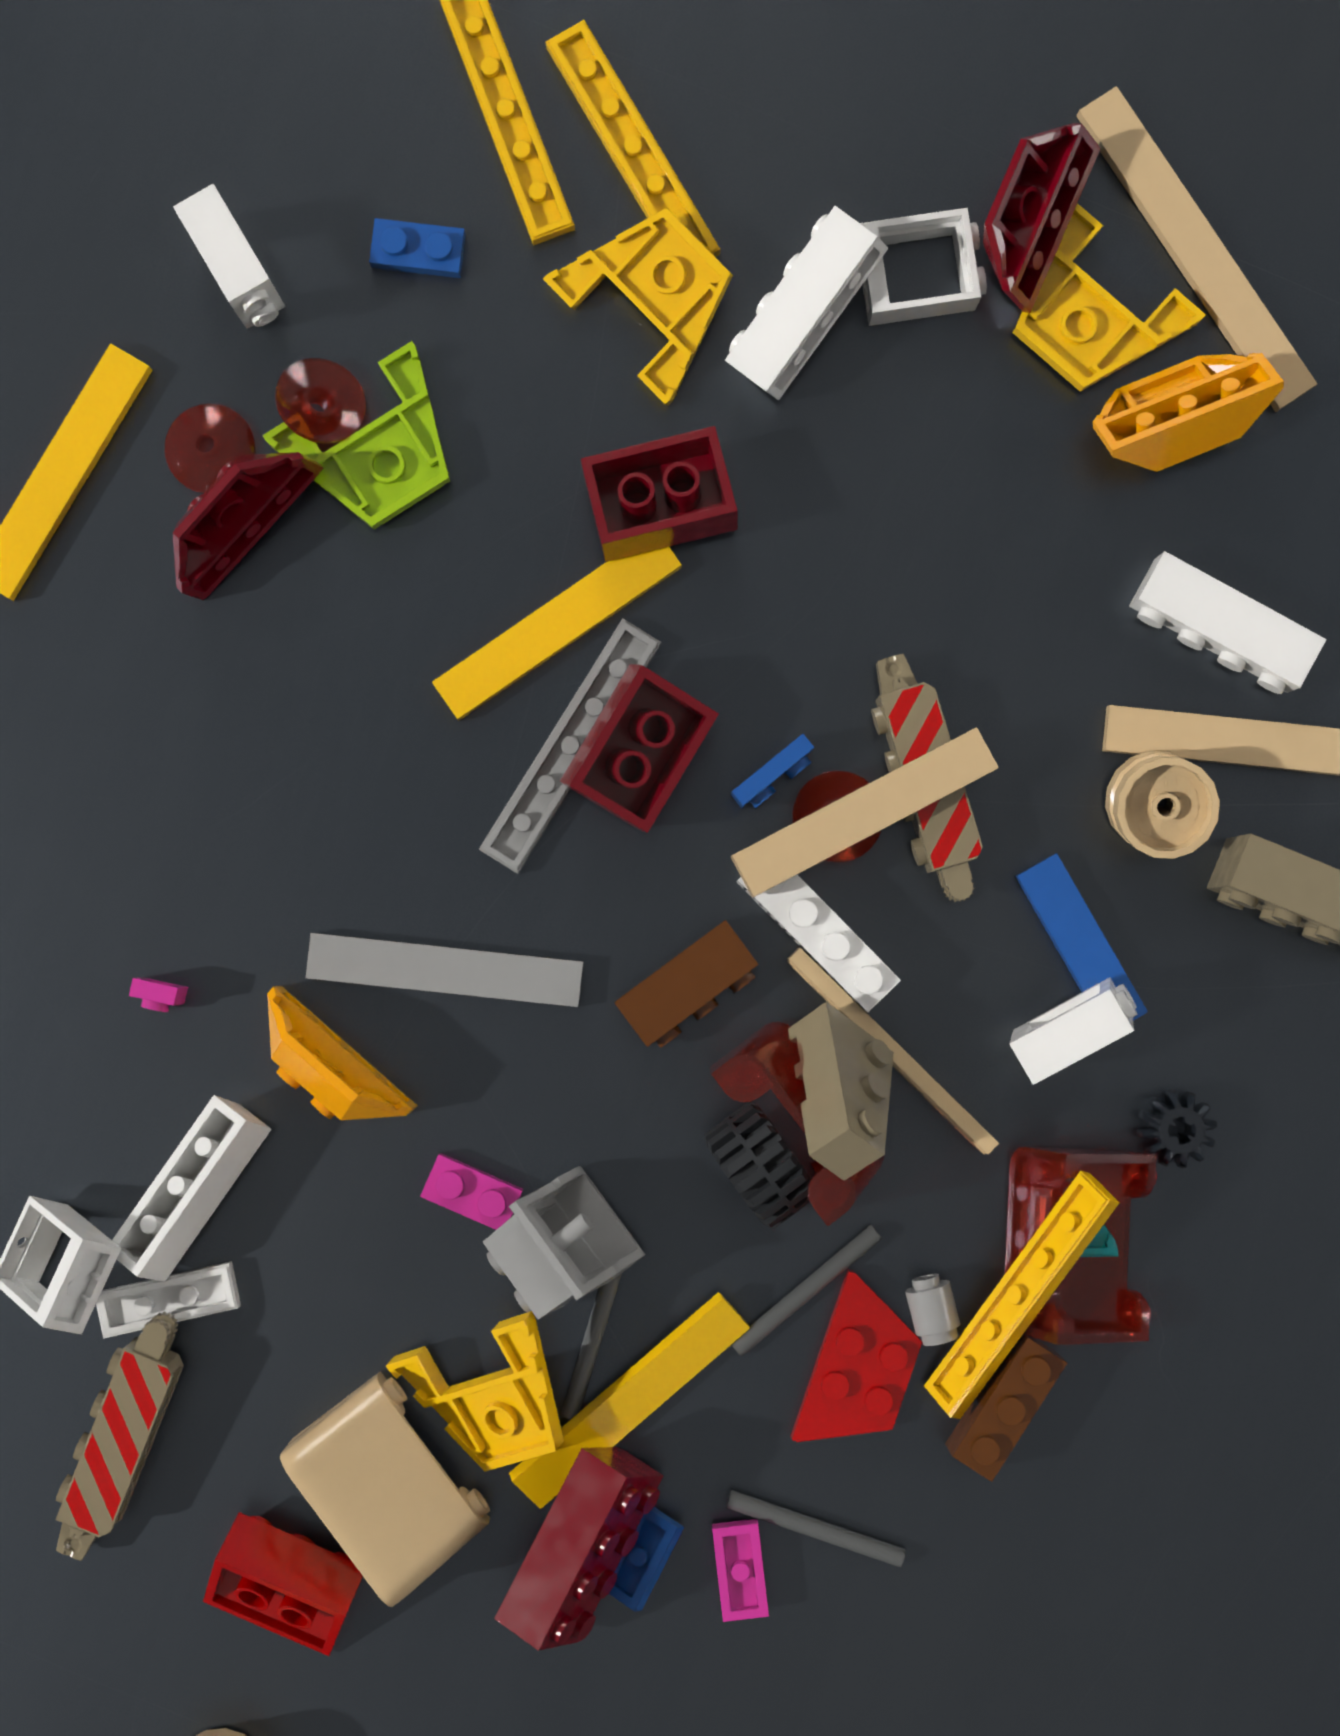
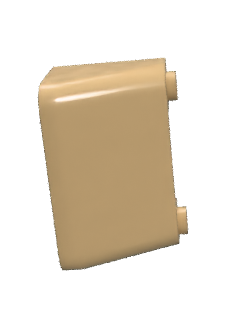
M380 1371L293 1437L281 1452L280 1460L290 1479L374 1592L387 1606L393 1607L414 1591L489 1524L490 1517L487 1513L490 1512V1507L477 1489L474 1488L469 1492L463 1486L459 1489L456 1487L403 1416L405 1414L403 1402L407 1400L404 1390L394 1378L386 1379Z

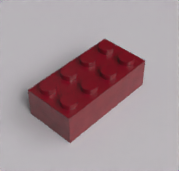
M621 1447L581 1448L494 1619L538 1651L577 1643L585 1639L594 1626L596 1617L593 1613L600 1599L605 1598L615 1585L617 1580V1574L614 1573L622 1556H626L637 1542L639 1533L636 1531L638 1524L643 1515L648 1514L658 1501L660 1490L657 1488L664 1475Z

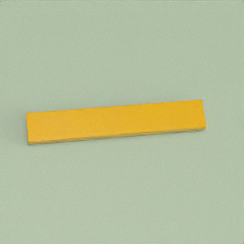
M439 0L533 246L574 231V222L489 1Z
M585 20L545 42L546 49L645 216L649 218L668 208L715 257L720 255V247Z
M111 343L0 525V594L12 601L17 597L153 371L149 365Z
M670 547L608 561L432 681V683L455 717L460 721L682 568V564Z
M1080 1170L925 1383L924 1387L950 1418L961 1419L1120 1203L1090 1173Z
M718 1292L562 1426L564 1442L556 1452L522 1461L509 1472L511 1481L540 1509L558 1495L581 1448L613 1447L748 1331L750 1327L746 1320Z

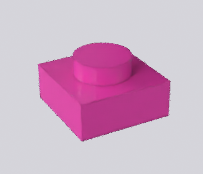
M139 977L132 979L129 996L142 999L141 1007L168 1012L170 1005H184L188 987Z

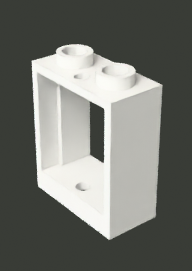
M211 184L173 206L222 292L247 329L253 325L260 327L273 321L278 316V311L286 306L215 185Z
M968 207L860 223L877 235L885 245L952 235L961 293L890 303L882 257L862 284L869 326L976 310L981 295L986 294L987 283L984 267H977L974 251L979 250L980 237L977 223H970Z
M1109 977L1015 1028L1009 1044L1034 1085L1133 1032V1017L1138 1015L1135 1010L1137 1006L1125 985L1121 984L1116 987Z
M29 1196L0 1258V1289L43 1328L82 1335L120 1253L121 1247L68 1204ZM62 1232H64L71 1239L48 1289H46L39 1281ZM25 1237V1241L18 1245V1241Z

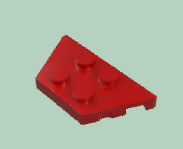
M847 1269L791 1433L793 1441L804 1442L893 1430L922 1341L853 1270Z

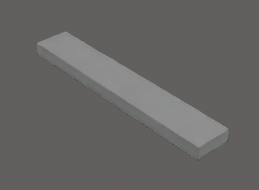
M622 618L479 848L480 851L519 874L571 788L560 782L561 778L630 664L643 665L647 668L661 646V641Z
M310 933L306 978L579 1007L584 962Z

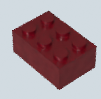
M715 426L581 458L584 479L605 562L738 530V510Z
M630 664L560 782L631 826L648 833L719 713L645 666Z

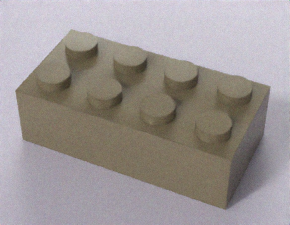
M1251 833L1226 838L1207 885V889L1219 893L1218 902L1239 910H1243L1244 907L1258 909L1261 911L1259 918L1268 923L1284 928L1287 924L1304 928L1302 936L1324 945H1328L1329 942L1340 945L1339 869Z

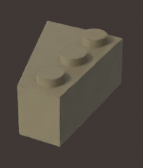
M825 1002L788 1028L790 1041L793 1043L797 1042L800 1062L794 1065L796 1078L804 1080L807 1099L800 1105L809 1156L845 1181L885 1155L894 1052L884 1042L875 1039L829 1003Z

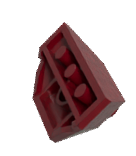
M1082 123L1068 124L1020 139L984 223L983 245L1002 290L1022 312L1031 313L1101 149Z
M299 452L238 455L234 461L225 464L220 469L217 480L209 489L189 504L187 513L177 523L173 531L176 587L182 594L204 601L324 468L317 461Z

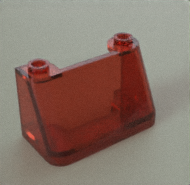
M770 1022L762 1026L709 1067L711 1075L733 1100L751 1102L771 1089L805 1133L800 1104L807 1098L804 1080L797 1079L795 1075L794 1065L800 1062L797 1042L793 1043L789 1039L788 1028L790 1026L788 1024ZM884 1156L845 1181L816 1160L810 1162L815 1175L808 1186V1198L815 1211L827 1226L831 1225L852 1207L882 1166Z
M1019 1147L1014 1151L1009 1168L1005 1273L1080 1170L1090 1173L1120 1202L1104 1223L1116 1241L1119 1256L1079 1257L1025 1330L1024 1335L1056 1345L1149 1341L1150 1307L1141 1293L1127 1288L1131 1198H1145L1153 1190L1157 1180V1154L1053 1147Z

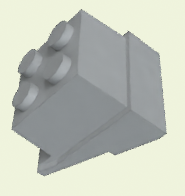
M581 1166L564 1173L552 1182L512 1203L509 1208L514 1215L483 1241V1244L489 1251L487 1259L491 1266L500 1275L508 1277L516 1288L514 1296L518 1304L525 1312L532 1311L538 1320L563 1307L574 1298L577 1301L586 1294L611 1282L646 1255Z

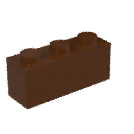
M724 920L614 1003L647 1047L656 1042L661 1048L682 1033L678 1027L680 1022L691 1014L698 1021L716 1008L719 1004L714 997L729 987L733 993H736L756 978L751 970L759 964L728 922Z
M1024 1332L964 1413L945 1443L952 1457L992 1482L1064 1370L1067 1362L1056 1351Z

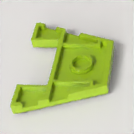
M413 341L378 362L402 403L329 450L321 452L298 414H295L262 435L269 446L278 453L299 452L317 461L324 469L313 481L374 530L451 482L419 354Z

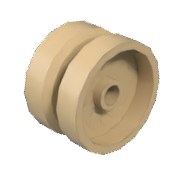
M1147 751L1130 757L1116 769L1107 786L1105 808L1111 826L1123 840L1131 844L1135 849L1154 858L1175 859L1193 853L1209 839L1218 822L1220 800L1214 782L1201 767L1170 752ZM1162 799H1167L1165 807L1158 806Z

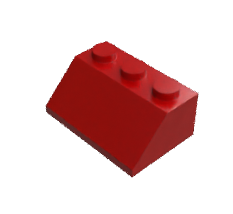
M239 1512L215 1558L203 1602L330 1656L363 1575L346 1553H333L315 1545L310 1538L304 1535H292L273 1527L263 1517L248 1516Z

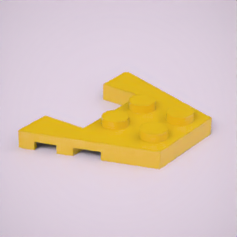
M1077 203L1031 313L1021 312L1013 334L1081 392L1196 326L1206 314L1176 288L1145 322H1142L1073 262L1103 227L1098 220Z
M665 208L615 236L616 239L594 251L590 250L577 257L576 261L560 270L556 269L548 273L543 280L570 308L575 310L607 276L669 339V342L637 375L665 405L669 406L681 386L733 274L668 208Z
M532 1311L499 1321L491 1331L511 1366L510 1368L448 1386L426 1346L396 1355L386 1365L389 1372L396 1379L402 1375L416 1389L413 1397L424 1408L432 1406L448 1423L444 1430L484 1472L556 1452L564 1442L538 1326Z

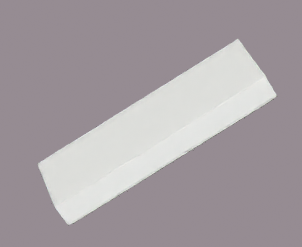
M232 1261L171 1274L165 1282L149 1279L102 1290L96 1306L104 1339L140 1331L159 1312H170L172 1316L175 1315L174 1318L177 1322L238 1309L241 1306L233 1264Z

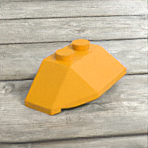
M1249 353L1247 357L1232 354L1199 355L1117 388L1104 405L1100 415H1097L1093 420V429L1112 457L1158 472L1241 438L1282 391L1284 381L1263 353Z
M273 986L267 993L271 1059L280 1066L276 1073L291 1087L297 1089L301 1085L313 1095L314 1098L310 1102L322 1115L328 1119L336 1116L340 1120L407 1116L418 1106L283 986Z

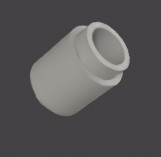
M937 1273L912 1279L913 1287L908 1288L905 1294L915 1334L921 1336L923 1345H941L959 1338L957 1327L961 1323L950 1281L940 1280Z

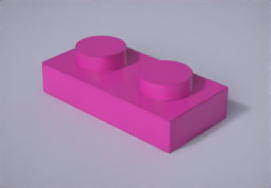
M439 1153L420 1197L497 1230L512 1217L513 1212L509 1206L520 1199L524 1189Z
M758 1519L712 1524L723 1622L769 1617Z

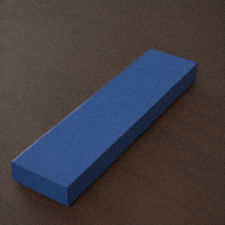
M1053 854L1016 875L1018 883L1081 993L1110 977L1116 987L1124 984L1137 1006L1135 1010L1138 1014L1133 1017V1021L1148 1013L1058 854Z

